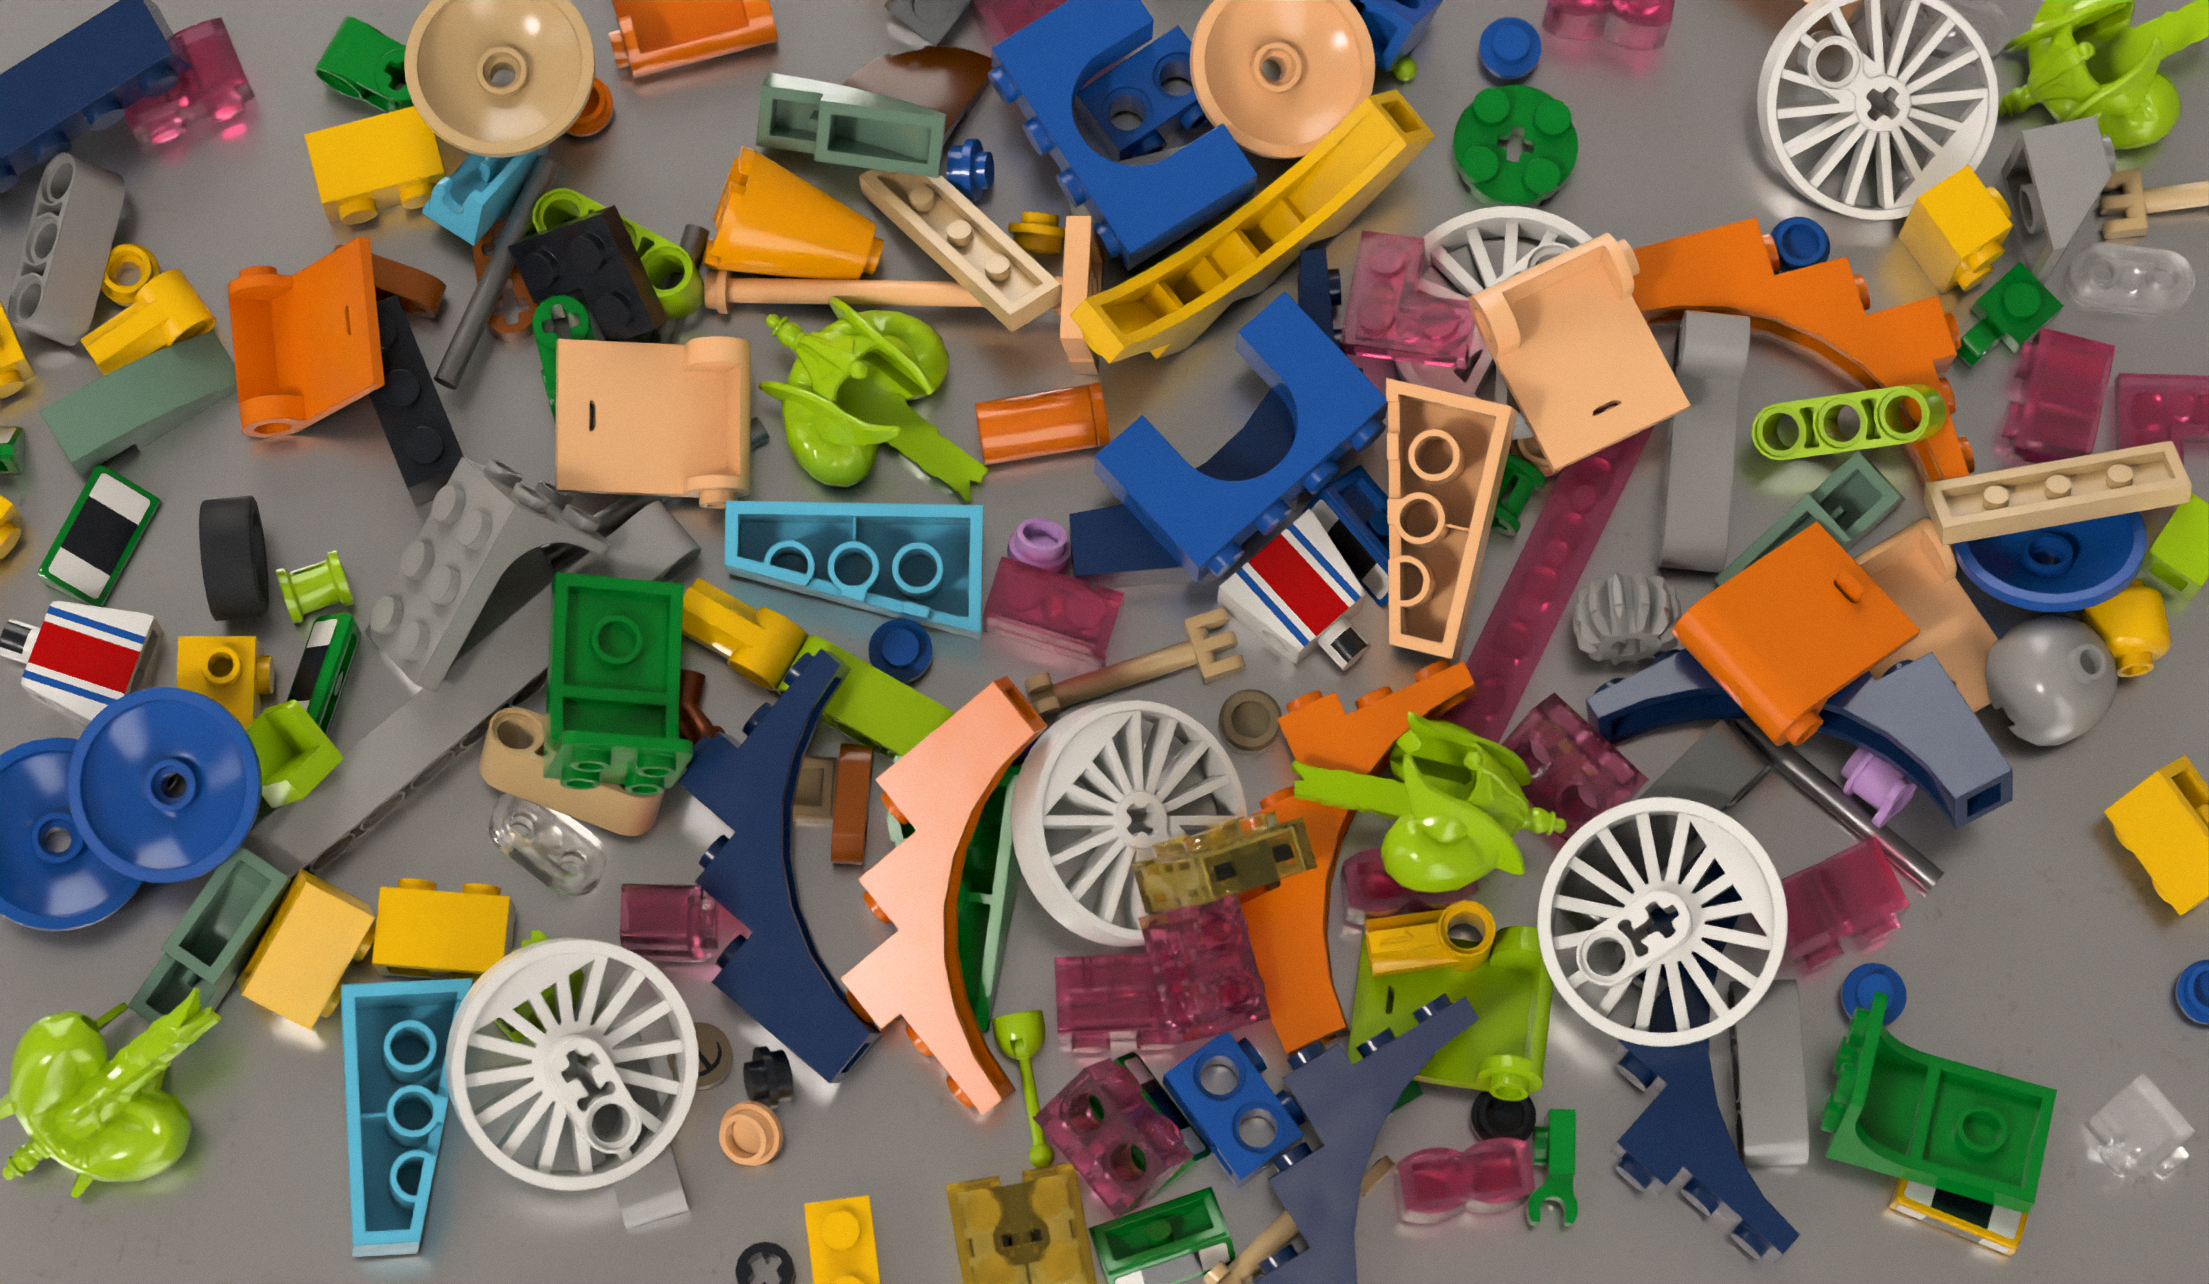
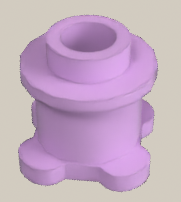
M1858 748L1841 771V774L1848 779L1843 792L1848 796L1854 793L1878 811L1872 819V823L1878 828H1882L1897 812L1902 811L1913 797L1917 787L1889 763L1861 748Z

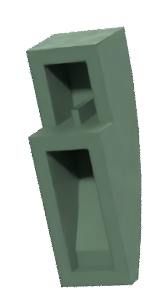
M769 73L761 87L756 146L815 154L814 161L939 178L947 114L857 88Z
M210 331L156 351L114 370L42 409L39 413L78 475L82 476L94 469L97 464H102L135 444L138 450L142 449L236 392L235 364L215 332Z
M1856 451L1811 494L1807 493L1714 580L1719 585H1722L1816 521L1847 552L1898 507L1905 498L1862 452Z
M241 845L225 863L217 868L161 947V950L165 952L127 1007L150 1023H153L160 1017L173 1011L189 996L193 988L200 989V1010L212 1006L215 1011L259 941L291 879Z

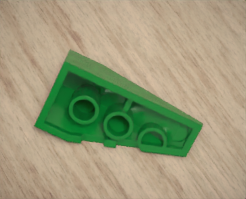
M896 755L894 763H896L904 755ZM1012 764L984 806L966 852L958 895V952L968 1000L980 1030L987 1031L990 1026L1020 874V866L1012 840L1011 807L1014 788L1022 766ZM889 811L887 812L886 820L890 841H894L896 848L916 830L910 822L903 825Z

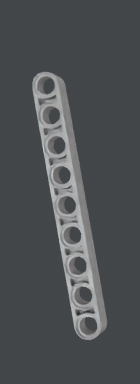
M655 501L637 512L606 538L611 543L606 556L590 551L564 573L671 583L691 566L700 555L702 548L660 501ZM552 583L454 662L436 692L425 688L421 689L342 754L344 759L303 800L277 807L251 829L242 846L291 879L280 903L300 868L313 875L319 873L487 734L490 719L496 712L504 708L522 706L547 685Z

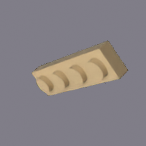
M870 169L859 176L861 193L1012 333L1062 302L1061 283L941 174L939 178Z
M2166 441L1925 483L1924 502L1943 546L2189 503L2192 484L2173 441Z

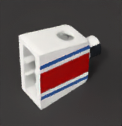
M1310 509L1219 586L1217 603L1222 608H1226L1230 615L1295 664L1303 661L1316 648L1321 646L1344 671L1359 660L1371 646L1349 621L1363 607L1366 594L1316 515Z
M53 601L48 608L41 628L14 619L7 621L0 636V656L27 664L22 676L21 685L32 698L87 727L92 719L106 706L127 694L142 690L164 631L154 616L145 613Z

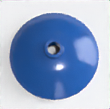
M2138 511L1954 543L1953 550L1961 569L1967 577L1994 598L2032 611L2068 612L2103 603L2130 585L2142 567L2147 539L2145 524Z
M171 687L148 688L135 691L115 700L100 711L87 725L74 748L70 760L67 781L68 801L79 834L91 851L106 865L119 873L141 881L153 883L182 882L203 876L225 863L244 843L255 823L262 795L261 767L255 746L249 734L238 719L224 706L203 694L191 690ZM176 773L182 775L186 782V789L178 798L173 797L168 791V781Z
M53 737L32 740L13 747L0 755V915L28 928L42 931H69L93 925L106 919L124 906L143 883L141 880L115 871L100 860L86 845L74 823L68 801L67 781L70 760L78 739ZM55 831H63L71 838L69 847L62 852L51 851L46 846L47 837Z

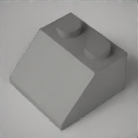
M2096 116L2023 130L2001 169L2026 267L2035 276L2036 280H2039L2043 285L2111 177V172H2114L2116 169L2113 143L2108 134H2100Z

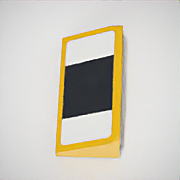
M1902 1178L1898 1179L1888 1206L1891 1209L2008 1256L2017 1251L2028 1214Z

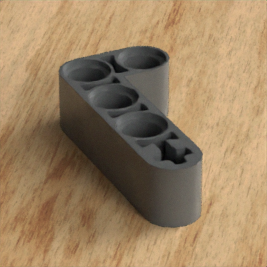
M1722 719L1691 746L1637 800L1654 797L1687 799L1705 804L1723 813L1729 806L1737 804L1771 772L1775 765L1730 719ZM1676 815L1649 816L1660 873L1669 863L1678 818ZM1635 819L1616 826L1610 832L1644 883L1648 884L1639 831ZM1692 823L1686 848L1699 836ZM1599 838L1579 856V859L1631 894L1634 893V890ZM1572 869L1567 874L1559 894L1622 908L1625 906ZM1557 908L1579 932L1592 930L1609 919Z

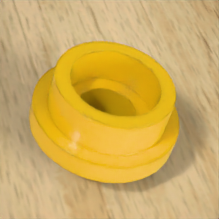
M1022 212L1021 223H1008L1007 233L1014 234L1013 241L1025 252L1062 254L1065 228L1059 227V215Z
M126 243L113 247L109 254L101 291L115 304L131 306L135 303L134 297L147 282L161 274L156 257L150 250L138 244ZM128 268H136L141 271L139 280L133 285H123L119 282L121 273Z

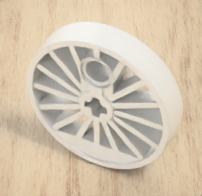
M1812 0L1800 9L1779 32L1768 51L1762 67L1757 93V113L1760 131L1767 151L1784 178L1798 192L1825 209L1842 215L1871 220L1907 217L1917 197L1968 164L1975 171L1988 150L1997 123L1999 107L1997 77L1988 50L1966 18L1945 0H1904L1884 59L1880 0H1864L1867 55L1859 48L1839 8L1858 0ZM1920 3L1926 4L1942 15L1901 62ZM1825 15L1828 16L1835 30H1821L1811 35L1806 33L1812 25ZM1955 26L1968 46L1915 73L1947 33ZM1797 43L1801 44L1797 58L1800 70L1785 66L1790 53ZM1840 45L1845 56L1841 70L1833 76L1821 77L1816 68L1817 56L1827 46ZM1975 60L1980 84L1919 90ZM1780 78L1816 88L1829 98L1827 100L1776 105ZM1872 89L1881 93L1884 92L1883 97L1889 103L1886 110L1882 113L1873 108L1870 110L1872 105L1866 99V96ZM1975 99L1959 119L1917 106L1920 104ZM1839 113L1788 142L1782 143L1777 119ZM1912 118L1950 130L1937 143L1911 120ZM1844 130L1804 178L1795 168L1790 158ZM1902 131L1929 152L1920 165H1918ZM1857 141L1839 199L1830 197L1817 190L1819 185ZM1890 141L1909 176L1894 196ZM1874 145L1878 205L1854 204Z
M1496 206L1467 212L1446 221L1426 234L1405 256L1396 271L1387 296L1385 310L1387 340L1401 380L1411 384L1479 399L1478 395L1495 365L1475 325L1468 301L1470 296L1484 289L1450 256V252L1469 244L1485 289L1593 238L1573 223L1557 215L1518 206ZM1505 236L1503 274L1496 278L1482 239ZM1518 237L1541 240L1538 247L1531 250L1516 263ZM1434 264L1465 296L1421 277ZM1409 296H1413L1448 312L1404 311ZM1416 333L1444 335L1423 341ZM1455 354L1445 363L1440 359ZM1475 364L1469 378L1464 383L1459 377ZM1496 366L1494 402L1507 405L1508 386ZM1521 412L1517 416L1512 440L1534 437Z
M1140 700L1110 701L1089 705L1073 711L1054 723L1037 740L1023 762L1017 777L1011 807V829L1015 854L1021 872L1036 899L1054 919L1070 931L1096 943L1130 947L1159 942L1190 930L1209 917L1229 894L1215 896L1213 901L1189 905L1183 912L1181 907L1158 910L1146 866L1163 861L1167 856L1173 858L1211 849V847L1193 839L1195 848L1185 852L1183 842L1191 838L1183 829H1218L1217 843L1238 836L1248 835V817L1243 788L1235 767L1224 748L1203 725L1180 710L1164 704ZM1141 719L1154 723L1143 757ZM1117 732L1119 755L1112 740ZM1174 735L1185 746L1161 773ZM1198 761L1207 778L1168 796ZM1078 778L1089 791L1074 785L1073 783ZM1211 792L1213 793L1217 816H1167L1168 812ZM1059 799L1089 812L1088 815H1046ZM1244 819L1247 829L1237 832L1235 823ZM1044 829H1087L1088 834L1049 852ZM1162 844L1164 854L1155 857L1152 847ZM1096 847L1095 852L1065 886L1054 866ZM1174 863V870H1177L1176 863ZM1163 866L1154 867L1156 874L1165 872ZM1105 870L1092 912H1090L1078 900ZM1123 886L1125 928L1111 924ZM1170 892L1161 893L1163 901L1172 899ZM1148 898L1153 900L1162 922V926L1149 930Z
M1654 797L1623 803L1606 810L1583 825L1566 842L1550 866L1542 887L1538 907V937L1542 957L1553 983L1566 1002L1581 1017L1601 1031L1627 1042L1653 1047H1672L1703 1041L1725 1031L1744 1018L1759 1003L1775 979L1783 959L1788 933V912L1783 886L1774 864L1757 839L1733 818L1717 809L1691 800L1671 797ZM1649 816H1678L1665 881L1661 880ZM1636 819L1648 884L1644 883L1610 832L1611 829ZM1692 823L1706 844V848L1680 885L1679 879ZM1599 838L1634 890L1633 894L1579 859L1582 852L1596 839ZM1716 859L1725 874L1693 894ZM1570 869L1625 905L1624 908L1559 895ZM1732 886L1735 887L1743 899L1741 901L1702 908L1703 905ZM1661 907L1667 914L1678 910L1679 916L1672 921L1676 932L1671 937L1665 938L1659 931L1648 934L1647 929L1654 924L1653 917L1650 914L1654 909ZM1556 908L1609 918L1592 930L1555 936ZM1752 913L1767 937L1706 925L1705 922ZM1702 937L1770 951L1759 978L1701 940ZM1607 941L1621 944L1625 951V963L1622 969L1611 976L1596 974L1591 965V956L1594 950L1600 944ZM1578 947L1576 950V962L1579 970L1567 977L1558 951ZM1693 951L1751 989L1731 1010L1727 1008L1692 955ZM1678 961L1682 962L1718 1016L1714 1021L1690 1029ZM1662 964L1665 965L1678 1031L1673 1033L1648 1032ZM1646 970L1635 1029L1624 1027L1609 1020V1016L1636 976ZM1588 981L1597 987L1609 990L1596 1011L1576 991V989Z
M584 938L549 939L530 944L506 955L482 974L470 988L455 1014L449 1032L445 1061L446 1080L454 1110L461 1124L476 1146L498 1167L518 1179L543 1188L572 1191L593 1189L617 1182L637 1172L660 1154L674 1138L690 1109L695 1094L699 1068L698 1042L691 1015L684 1000L668 978L652 963L621 946L604 941ZM608 957L625 963L629 966L628 970L593 1015ZM587 964L573 1014L569 974ZM645 979L654 989L658 998L608 1028ZM551 985L553 986L557 1021L540 993ZM528 1001L545 1034L512 1009ZM665 1014L668 1015L673 1037L613 1047ZM501 1017L537 1045L536 1047L475 1032ZM467 1045L531 1060L465 1071ZM572 1050L582 1055L577 1061L580 1072L574 1077L564 1071L569 1066L566 1055ZM675 1053L672 1080L614 1066V1063ZM526 1078L472 1111L466 1088ZM624 1083L668 1093L658 1116H653L632 1099ZM532 1097L495 1146L481 1127ZM615 1104L618 1110V1121L615 1127L606 1134L595 1135L592 1129V1118L595 1112L601 1106ZM548 1109L533 1166L512 1159L511 1157ZM567 1115L570 1123L575 1169L551 1170ZM641 1123H642V1124L645 1125L648 1129H647V1131L637 1140V1138H638V1136H639V1134H640V1132H641ZM590 1146L603 1153H615L616 1156L592 1166Z

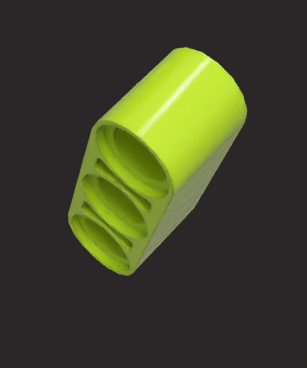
M557 188L543 194L536 202L533 209V224L537 232L559 225L568 218H579L607 207L574 190ZM620 215L666 316L675 319L684 318L694 313L702 305L704 299V281L689 254L677 244ZM672 273H684L682 281L676 287L667 290L658 289L661 281L666 276Z
M1921 384L1775 403L1764 407L1756 415L1752 424L1751 436L1759 452L1772 460H1789L1912 443L1932 438L1942 429L1946 420V406L1943 398L1935 389ZM1907 396L1915 399L1922 411V420L1914 431L1905 428L1899 418V407ZM1846 405L1852 407L1858 413L1860 419V429L1853 439L1845 437L1838 427V415ZM1785 414L1792 416L1799 428V437L1791 448L1784 445L1777 434V425L1780 418Z
M815 635L808 636L788 669L789 671L805 653L809 652L815 656L820 649L832 652L848 665L851 671L824 709L820 721L862 745H873L875 752L894 762L896 755L907 754L955 714L943 705ZM784 678L776 689L781 696L789 687L783 682Z

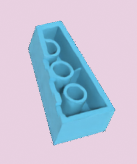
M726 501L724 565L728 574L893 618L911 620L920 625L981 641L983 505Z
M473 978L341 985L340 1007L352 1257L418 1253L450 1096L446 1080V1047L455 1014L470 990Z

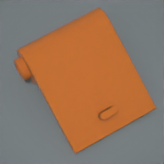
M612 0L620 28L618 31L609 33L618 69L630 66L633 78L778 41L769 0Z
M358 237L292 276L277 274V269L272 266H252L240 270L239 278L228 283L241 432L244 435L266 438L296 433L385 385L370 238Z
M1816 521L1702 597L1678 620L1672 630V634L1776 746H1781L1790 741L1796 747L1809 739L1822 725L1823 719L1818 714L1828 698L1917 638L1921 630Z

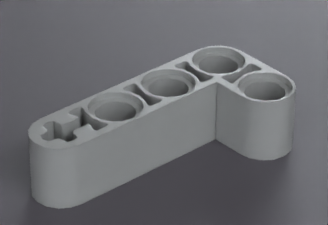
M1685 310L1677 330L1672 371L1690 403V408L1668 419L1658 553L1659 567L1717 573L1724 571L1729 539L1739 388L1746 368L1749 349V316Z

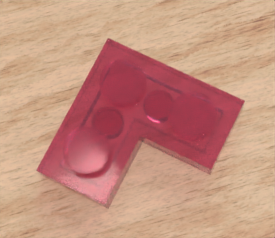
M1362 230L1340 338V348L1344 354L1467 369L1475 328L1469 301L1417 294L1426 251L1424 238Z
M2119 373L2115 379L2116 450L2173 441L2184 466V443H2209V376Z

